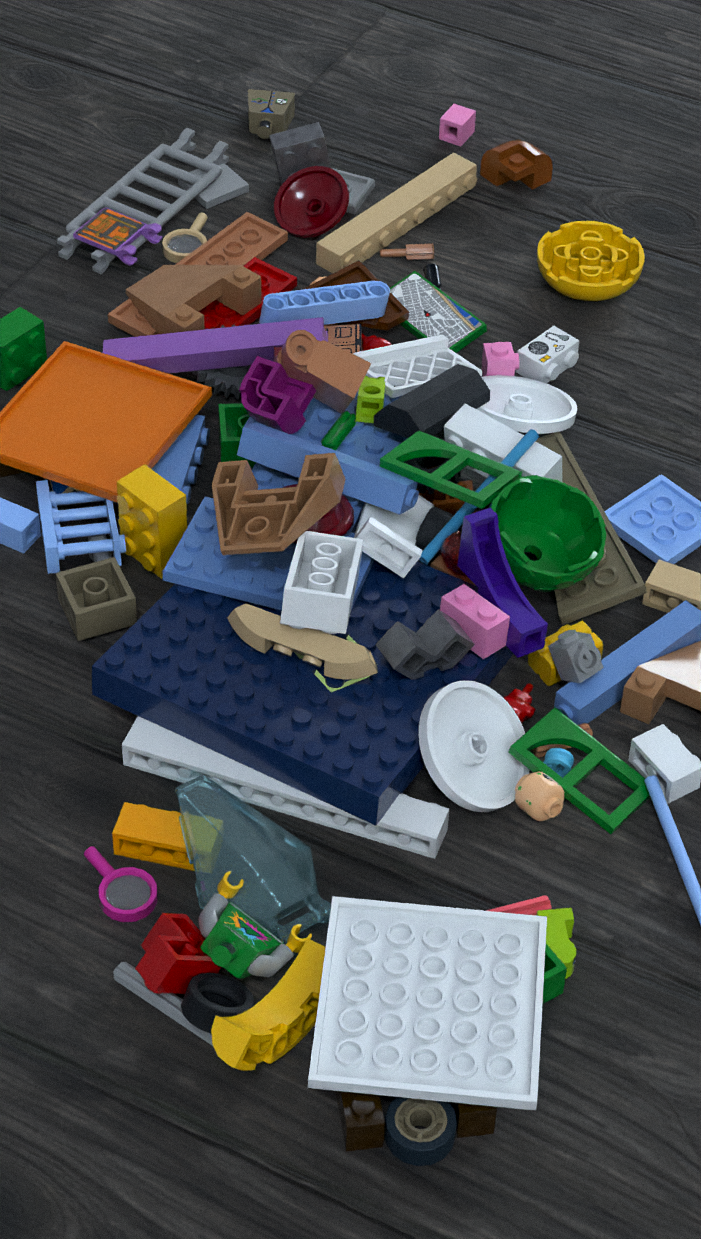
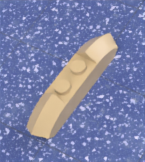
M246 603L235 608L227 617L239 637L254 649L266 653L274 645V651L290 657L293 652L304 655L302 661L316 667H321L323 662L324 676L348 680L364 678L378 673L377 664L372 652L362 645L317 629H295L289 625L280 624L281 616Z

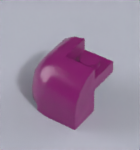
M259 356L255 358L239 388L241 403L251 418L260 424L288 434H294L304 425L306 419L303 413L316 393V389L312 384L288 377L280 363Z

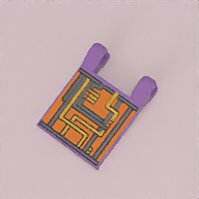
M104 207L74 232L73 237L116 255L123 263L131 266L137 261V258L132 256L136 253L137 249L130 244L141 234L153 244L158 243L162 240V236L157 235V233L162 230V227L157 223L145 224Z

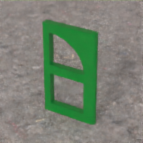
M417 431L380 458L379 467L481 509L490 504L504 487L522 477V471L422 431ZM419 457H443L450 459L431 474L404 463V461ZM467 465L497 477L478 493L448 481Z
M556 707L512 744L508 753L533 773L543 772L560 784L564 790V798L609 834L614 833L650 798L644 782L646 778ZM562 744L575 747L588 755L562 778L533 755L530 750L543 745ZM600 764L634 790L610 815L575 788Z

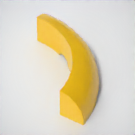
M307 938L285 975L260 1002L236 1016L220 1017L215 1015L211 1028L212 1045L219 1058L235 1069L242 1071L255 1070L258 1063L264 1061L271 1064L284 1056L308 1034L316 1023L325 946Z

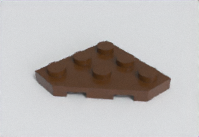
M358 260L304 289L379 280ZM390 292L385 314L382 317L343 322V324H361L362 327L389 330L408 320L410 312Z

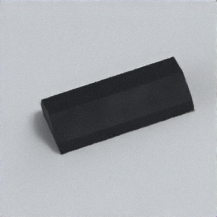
M456 364L386 405L374 415V426L409 438L417 431L433 436L444 429V425L464 404L477 409L489 402L490 389L477 370Z

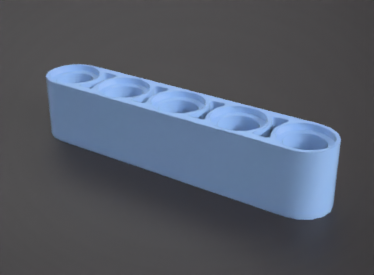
M367 281L268 294L263 299L259 323L323 317L324 325L379 318L385 314L390 288L381 281Z

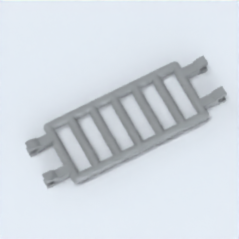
M186 128L181 133L179 139L171 146L167 144L159 145L67 224L66 231L69 234L67 236L62 235L57 239V244L63 246L58 252L59 257L68 260L73 255L75 248L82 243V241L73 237V233L94 217L103 207L145 224L157 223L161 227L165 225L221 175L222 167L219 165L226 164L229 161V156L224 155V152L228 149V144L219 141L205 159L199 158L186 152L196 148V143L190 141L195 136V131ZM166 155L204 170L207 173L203 177H199L159 161V159ZM148 168H152L193 186L186 191L144 174V172ZM133 181H136L178 199L170 204L128 186ZM120 194L162 211V213L156 218L113 199ZM141 234L130 245L138 249L147 239ZM95 250L91 253V258L97 260V263L92 266L93 271L99 274L105 272L109 263L116 255L104 250Z

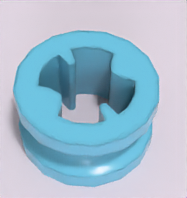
M551 748L546 752L543 762L563 778L572 770L574 757L565 749Z

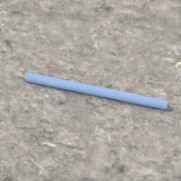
M655 775L649 776L644 782L701 926L700 885L658 778Z

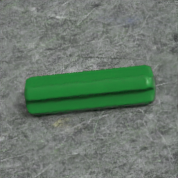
M344 411L322 438L321 446L336 451L355 426L356 415Z

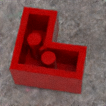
M162 913L141 944L146 953L135 969L144 979L145 986L152 992L157 994H185L192 977L201 973H218L222 966L214 964L211 957L201 950L200 946L205 938L187 914Z

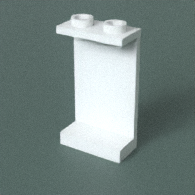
M419 495L415 506L399 515L365 502L354 538L364 539L362 552L404 578L421 557L423 550L415 546L416 536L420 525L429 510L434 507V504Z

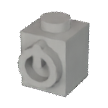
M568 630L558 636V640L548 646L561 680L581 683L604 668L601 662L600 651L596 648L591 634Z

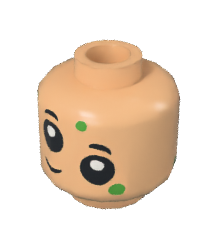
M543 772L529 773L524 775L516 784L515 802L532 819L545 821L556 817L561 812L564 802V790L560 784Z

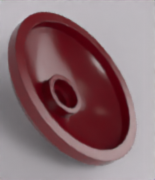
M311 166L301 169L285 180L279 188L274 201L275 217L285 231L296 237L309 238L326 233L338 224L347 210L349 204L348 186L343 177L329 167Z

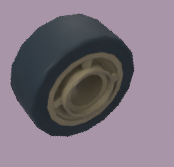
M396 1097L388 1106L385 1116L384 1134L386 1145L395 1157L404 1163L415 1166L432 1165L444 1159L452 1150L456 1137L457 1121L455 1110L449 1102ZM415 1126H424V1127H426V1128H425V1129H418V1128H415Z

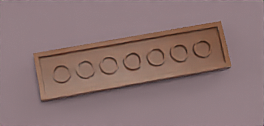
M246 212L175 265L244 266L254 257L263 260L288 241V232ZM130 298L108 314V323L134 337L158 334Z

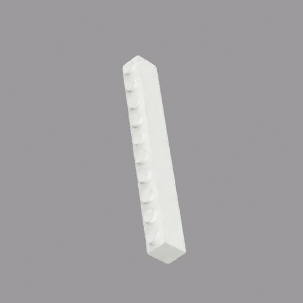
M139 716L122 743L123 765L430 858H436L448 830L449 808L442 807L436 803L418 800L403 793L398 795L383 818L375 826Z

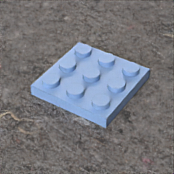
M662 474L604 511L617 535L655 563L660 559L675 564L701 546V501Z

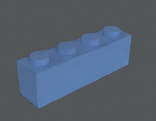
M196 415L152 468L153 471L186 494V504H189L191 498L190 485L195 484L197 480L198 469L196 466L197 464L201 465L203 461V445H208L210 429L205 428V416Z

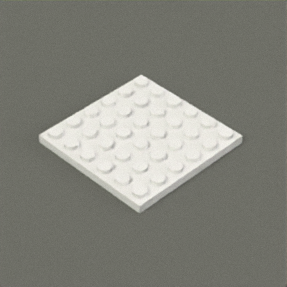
M332 896L308 1088L536 1111L547 917Z

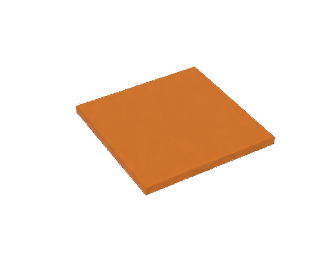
M64 341L0 411V463L118 503L117 481L144 464L152 469L210 399L212 387Z

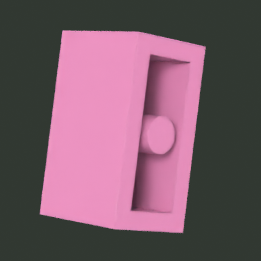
M465 584L441 597L440 611L456 620L475 645L470 649L471 651L485 659L506 646L510 621L509 615Z

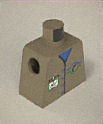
M248 89L249 132L257 134L260 138L267 139L271 134L286 131L295 115V93Z

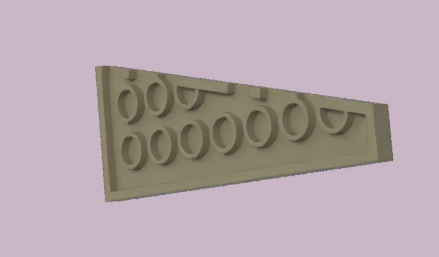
M555 432L538 438L535 442L562 456V482L583 491L597 506L606 525L604 555L598 565L577 584L565 589L555 590L558 616L563 626L643 595L647 591L645 583L562 434Z

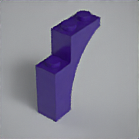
M487 508L464 516L457 566L478 587L479 595L510 616L506 646L517 658L543 649L548 623L532 607L515 580L503 549L498 515L491 508Z

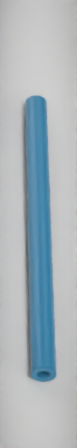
M530 429L501 463L513 467L539 438V434L535 430ZM489 475L475 492H480L497 477ZM465 502L422 551L419 560L427 565L461 527L464 516L472 514L477 507Z

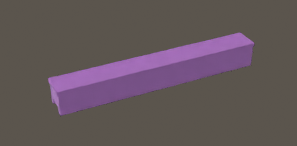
M321 317L109 339L103 342V353L161 372L178 373L252 365L257 356L273 361L274 347H283V344L292 332L306 330L315 336L317 340L328 342V331H325L324 319Z

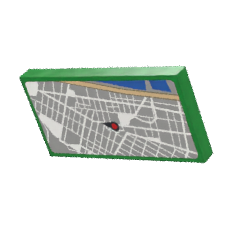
M413 271L390 287V292L410 312L408 320L400 323V325L418 339L444 335L449 339L448 348L457 353L487 332V324L416 271Z

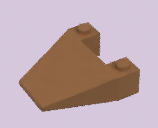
M163 265L126 289L127 296L158 334L205 330L204 315L198 311L215 300L241 315L246 314L262 303L261 276L242 265Z
M336 454L305 455L297 487L258 490V483L247 460L218 462L212 482V491L222 555L284 551L336 506L341 500L346 480Z
M701 641L637 666L624 686L620 712L650 724L667 697L701 711Z

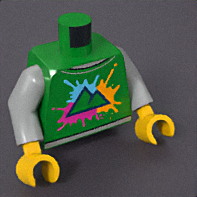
M228 871L217 885L219 893L212 895L200 913L198 923L201 935L205 938L200 948L211 957L214 964L222 966L236 978L242 979L250 975L271 977L293 958V952H300L306 939L311 940L312 934L310 933L307 938L303 939L297 937L302 927L301 924H297L291 929L287 944H283L280 939L232 902H228L227 899L236 896L244 883L243 879H241L237 886L229 884L227 878L232 871Z

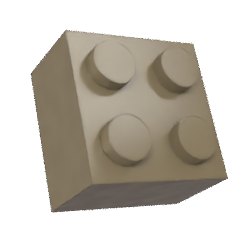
M115 557L56 573L58 600L78 641L133 626L137 622L136 598Z

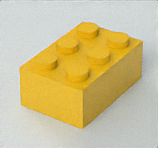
M144 464L117 481L120 535L124 534L126 554L134 557L146 570L152 571L162 579L163 570L187 529L186 494Z

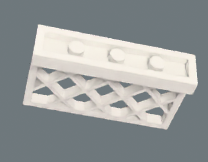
M444 335L353 353L372 363L366 376L370 378L385 377V394L391 398L407 394L456 364L475 369L482 377L481 369L448 348L449 339Z

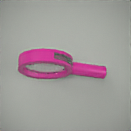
M94 846L86 849L84 852L85 858L103 876L99 886V905L104 914L120 922H136L146 918L154 910L158 902L157 884L153 877L146 871L135 867H124L115 870Z

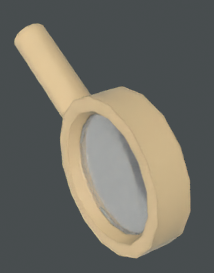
M201 212L198 214L190 229L174 230L163 238L162 250L164 257L171 262L178 263L207 242L206 237L200 232L208 219L205 213Z

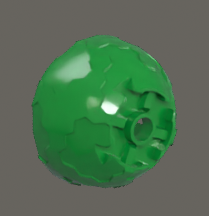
M538 475L522 476L504 487L490 504L489 508L498 515L500 537L507 561L515 580L520 585L540 592L568 588L590 574L604 555L606 525L594 502L578 488L559 480ZM524 552L535 554L538 560H530Z

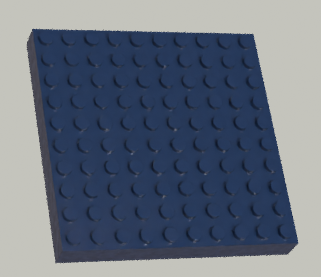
M374 560L351 610L346 634H331L347 640L346 637L349 635L357 644L366 647L372 652L377 664L378 673L371 675L369 678L330 692L315 676L316 670L325 678L326 685L331 688H340L346 681L351 679H335L324 676L323 662L321 667H316L302 661L294 652L290 657L274 651V645L266 653H262L244 642L232 628L227 618L235 608L245 603L281 616L282 610L174 584L92 665V695L376 826L398 795L403 793L425 765L420 750L418 734L420 716L427 700L437 690L457 681H475L488 686L511 658L513 652L505 646L482 659L469 650L453 668L441 671L439 667L424 671V677L414 680L396 671L375 645L397 621L417 632L429 617L438 609L440 610L442 596L463 584L478 593V587L418 561L407 575L402 578Z

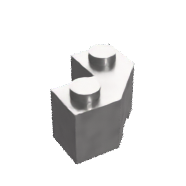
M438 609L417 632L397 621L375 645L393 669L414 680L424 677V671L439 667L441 671L453 668L475 644L456 620Z

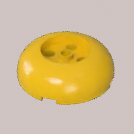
M575 221L562 224L559 230L553 233L548 231L541 238L537 249V263L545 281L559 293L582 301H602L625 293L637 282L644 266V250L635 237L630 239L622 234L623 229L617 226L597 221Z

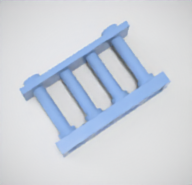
M48 480L36 481L48 574L60 572L59 560H65V556L113 551L119 566L122 565L121 553H126V542L124 534H118L113 507L115 502L84 491L55 494V491L49 492ZM104 501L103 506L58 510L57 507L60 505ZM107 517V522L66 527H60L59 523ZM110 534L111 538L63 544L62 539Z

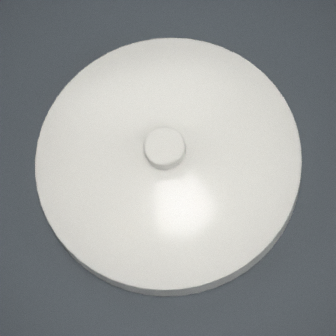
M493 375L482 377L490 389V401L477 408V410L517 432L527 433L530 429H533L538 434L555 433L570 428L575 422L577 413L576 402L568 394L554 386L517 376Z
M463 680L451 683L437 690L427 700L419 721L418 736L422 758L435 784L454 803L475 812L494 811L515 800L516 784L524 775L529 774L530 769L508 753L510 746L525 734L522 723L509 703L495 690L475 681Z

